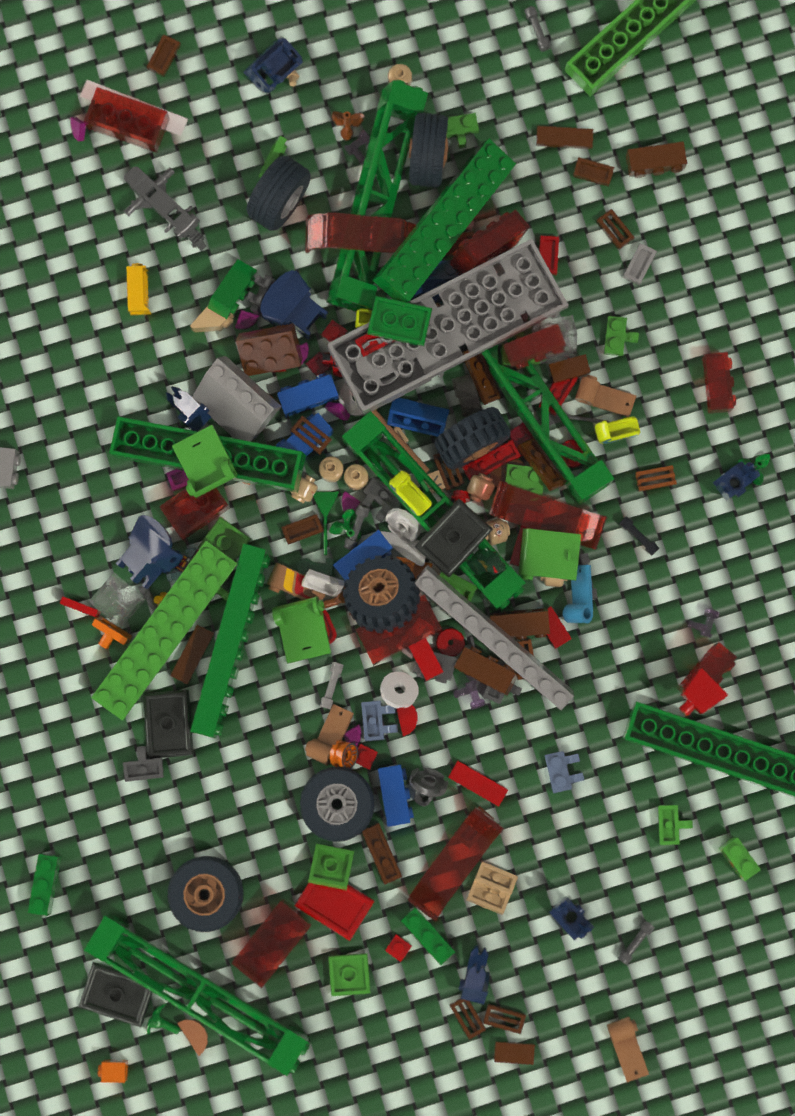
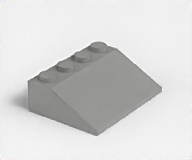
M226 356L216 359L192 396L199 405L202 403L210 410L208 414L234 439L253 442L282 407Z

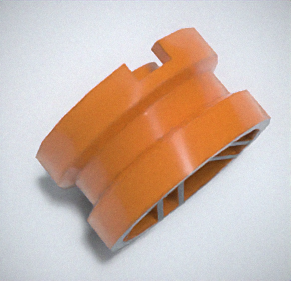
M338 740L336 741L337 744L331 747L329 754L330 763L335 767L351 769L357 761V746L354 743Z

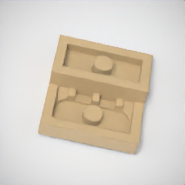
M481 862L466 900L503 915L518 876Z

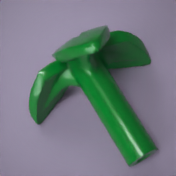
M770 454L757 456L754 468L758 471L760 468H766L770 461ZM742 458L738 460V463L742 461L745 465L748 462H751L750 459ZM759 471L760 476L753 483L760 486L763 483L764 476Z
M348 509L342 515L344 523L335 521L331 525L329 530L331 534H341L345 529L349 537L354 536V524L350 523L355 520L356 514L354 509ZM361 530L359 531L357 539H361Z
M166 1003L158 1006L153 1011L152 1017L147 1023V1034H150L151 1028H164L176 1035L179 1033L180 1027L160 1017V1011L167 1005Z

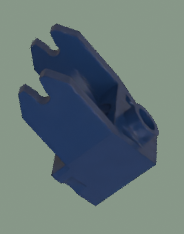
M172 386L171 389L174 394L166 392V397L180 412L177 418L190 430L198 432L211 418L208 414L210 410L202 403L199 405L186 391Z
M741 461L715 480L713 484L727 501L734 495L739 497L747 491L745 487L757 479L760 473L754 468L753 463L748 462L745 465ZM731 479H735L738 482V488H733L730 485Z
M567 896L549 912L574 941L578 937L580 939L584 938L594 928L583 916L585 911L578 903L574 905ZM570 911L576 913V919L573 922L566 920V915Z
M476 946L471 950L465 978L460 980L459 990L462 991L461 999L484 1004L488 993L490 972L485 970L489 954L485 947L479 953V946Z

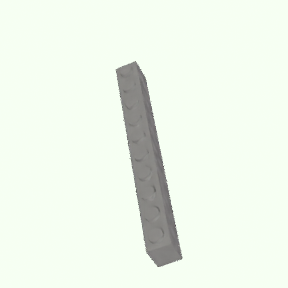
M427 565L418 575L414 582L420 590L560 710L574 697V691L430 566Z

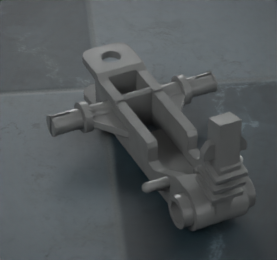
M139 167L131 168L124 175V180L139 197L135 201H131V204L124 210V213L129 217L136 209L152 208L169 223V226L164 230L165 233L174 228L173 232L179 239L187 237L192 242L191 246L193 248L197 247L202 251L206 247L203 242L204 236L196 229L200 220L193 213L188 214L193 207L189 206L184 210L167 194L166 183L175 173L173 169L169 167L163 174H159V178L153 182ZM176 208V213L178 215L181 213V215L173 221L174 218L168 215Z

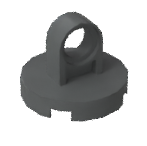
M419 768L414 769L409 783L416 791L414 795L416 803L420 806H427L434 797L445 794L448 787V781L444 780L445 776L430 768H425V771H419ZM420 794L428 796L429 799L423 800Z

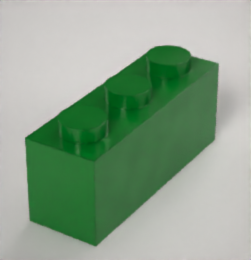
M237 259L212 295L207 308L225 319H228L231 313L234 315L239 308L238 302L240 300L243 302L248 294L247 289L249 287L253 288L257 270Z
M45 853L38 854L28 913L43 916L51 915L62 856Z
M416 906L401 919L403 924L440 966L455 953V950Z

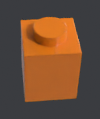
M103 1060L102 1064L98 1066V1077H101V1083H125L128 1080V1060Z

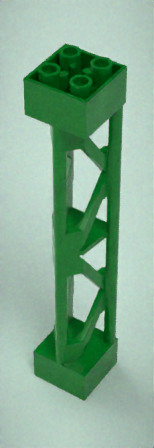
M393 80L382 89L375 122L326 303L354 312L362 308L372 309L378 287L373 285L374 282L372 280L376 277L410 147V140L414 132L415 117L417 114L423 113L428 92L423 91L421 87H411L402 80ZM391 116L404 120L390 134L387 133ZM405 133L393 182H391L382 148L398 134ZM375 176L381 193L372 190ZM368 201L383 204L366 220L364 219ZM378 218H383L369 269L360 234ZM352 262L354 263L359 280L349 277Z
M512 336L506 341L531 375V378L498 364V344L489 350L481 352L494 381L534 439L567 481L565 483L566 487L577 503L581 505L611 485L615 478L602 460L598 461L514 337ZM511 382L536 392L522 399ZM540 396L541 425L527 407L528 404ZM550 406L553 407L583 453L550 439ZM562 456L590 468L575 477Z
M371 411L342 435L345 446L357 459L361 457L427 532L447 512L441 509L444 503L449 508L454 504ZM385 436L401 455L380 440ZM386 455L393 456L410 469L424 490L425 495L432 502V506L421 515L422 517L416 516L407 504L391 489L389 481L392 478L383 469L380 461L393 476H396L400 471ZM424 480L441 498L439 502H437ZM484 539L478 546V549L486 560V570L473 552L469 555L468 559L479 571L474 570L466 560L459 568L481 591L480 596L495 612L498 609L502 611L509 605L511 597L516 599L524 592L525 589L523 587L526 582L492 545ZM486 549L505 569V571H503L501 574H499V569L491 559ZM493 566L495 567L498 573H494Z
M110 913L104 916L84 951L105 962L250 1052L285 1076H288L290 1072L294 1074L301 1061L298 1059L300 1054L304 1056L311 1043L308 1042L310 1036L291 1024L288 1028L144 940L128 930L130 925ZM137 948L143 949L144 951L156 957L168 966L177 970L178 972L183 974L185 978L180 976L176 972L172 971L171 969L167 968L163 964L159 963L155 959L151 958L147 954L143 953L142 951L138 950ZM115 951L117 953V956L123 962H125L134 971V973L128 970L127 968L123 967L119 963L115 962L114 960L110 959ZM131 955L183 987L174 988L151 979L132 961ZM164 991L190 1000V1002L186 1006L185 1004L168 995ZM217 998H222L223 1000L227 1001L239 1010L243 1011L244 1013L248 1014L260 1023L264 1024L266 1028L259 1025L255 1021L246 1017L242 1013L238 1012L237 1010H235L234 1008L230 1007L229 1005H227L226 1003L222 1002ZM196 1002L197 1006L200 1007L212 1020H214L215 1023L205 1018L201 1014L197 1013L193 1009H191L194 1003ZM211 1005L222 1010L263 1037L254 1038L230 1028L213 1012ZM245 1041L266 1049L275 1050L271 1057H268Z

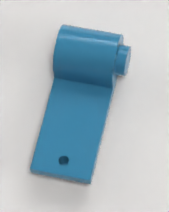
M578 565L576 581L571 580L572 604L566 605L563 610V617L567 623H589L593 618L591 565Z

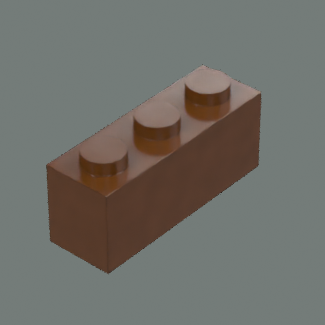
M684 141L628 149L626 154L629 177L642 178L646 174L657 176L667 171L678 173L683 171L687 165Z
M548 608L490 613V619L509 636L515 637L517 640L526 639L527 636L532 635L535 638L546 637V634H550Z
M472 646L470 649L464 647L454 668L508 696L518 678V675L514 673L515 670L507 664L504 667L497 664L498 660L488 655L486 658L480 655L481 651Z

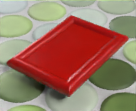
M308 883L294 906L350 941L375 900L349 884L347 890Z

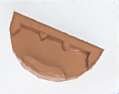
M184 1019L177 1024L198 1056H200L205 1051L208 1043V1034L205 1027L195 1020Z

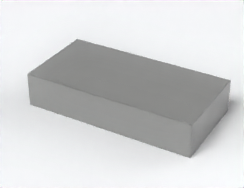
M640 243L623 278L640 286L657 251Z

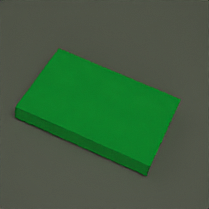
M376 296L367 335L424 347L432 308Z

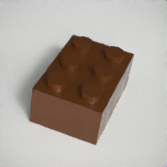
M294 323L238 334L236 344L243 371L247 376L301 366L303 357Z

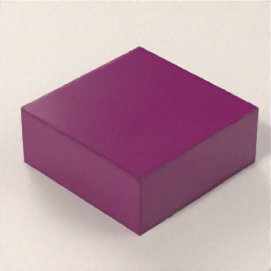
M175 469L166 473L173 492L187 486L189 479L185 471Z

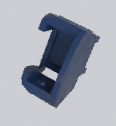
M281 36L249 65L243 73L260 91L270 93L276 88L277 84L282 83L303 61L301 55L288 40ZM262 68L273 83L268 85L257 71Z
M294 270L286 272L271 285L260 307L262 318L274 326L294 323L296 331L307 340L311 338V332L308 330L319 316L325 320L328 312L310 298L311 288L299 273Z
M141 515L138 517L128 537L131 546L116 564L121 568L127 565L129 567L128 571L133 574L130 579L137 584L145 577L146 580L142 586L148 589L162 572H170L171 569L177 567L184 555L172 548V539L162 524L150 516Z

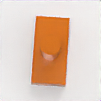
M102 616L95 618L92 626L104 633L98 643L103 648L109 649L114 639L125 645L133 637Z

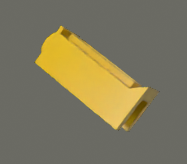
M141 263L127 266V298L130 315L151 314L147 308L149 307L148 270Z

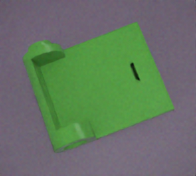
M213 425L172 445L189 479L186 490L190 496L197 498L237 477V472Z
M523 529L518 575H521L523 580H533V577L538 576L576 581L581 534Z
M313 597L272 608L274 622L280 628L287 664L332 653L323 615L325 607L322 599L319 600L318 597Z

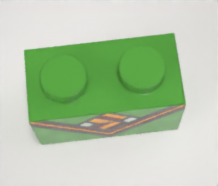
M738 837L731 838L719 847L721 853L742 881L748 880L761 870Z

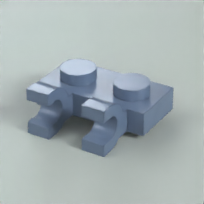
M381 701L361 702L365 741L384 740L385 733H398L396 724L383 726L382 714L396 713V708L382 706Z
M564 751L545 755L553 793L571 790V783L584 781L583 773L570 776L568 773L567 764L579 762L578 754L565 757Z

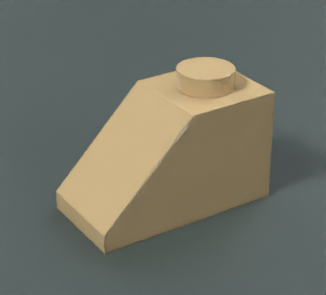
M206 307L190 327L194 332L222 331L224 327L228 328L232 324L234 316L231 313L228 319H225Z

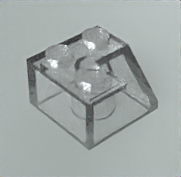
M573 315L543 320L531 327L540 364L577 356V330Z
M113 573L88 602L121 628L146 599L120 576Z

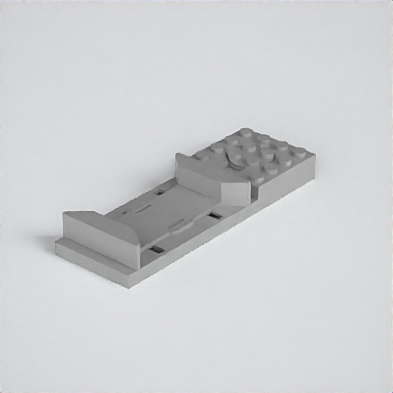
M530 239L408 302L432 308L424 347L380 337L366 342L362 345L363 349L370 345L369 342L377 340L378 344L383 342L390 344L363 357L360 347L356 345L354 340L367 334L369 323L328 343L327 347L364 416L370 411L372 412L430 382L437 375L439 378L443 377L445 371L549 317L552 319L557 318L559 312L568 308V303L533 239ZM497 263H500L505 272L499 276L493 267ZM439 294L444 303L439 307L436 306L432 298ZM527 312L531 321L524 324L520 315ZM464 344H466L468 350L470 351L465 355L462 354L459 348Z

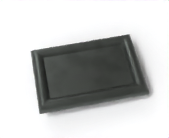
M458 498L414 547L449 578L490 534L493 528Z
M189 690L143 693L147 759L194 755L192 732H190L192 725Z
M93 962L78 1007L142 1027L153 992L118 970Z

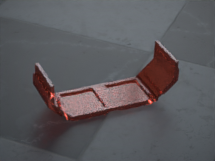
M344 213L308 215L306 218L305 253L324 248L395 253L416 224L399 218Z
M502 481L499 482L489 515L530 529L581 534L580 545L594 550L597 549L607 516L592 513L517 488Z
M475 806L423 875L407 900L431 919L437 921L449 900L492 842L503 832L504 827Z

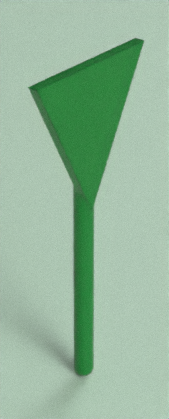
M316 492L313 496L323 515L325 556L327 555V516L339 492Z

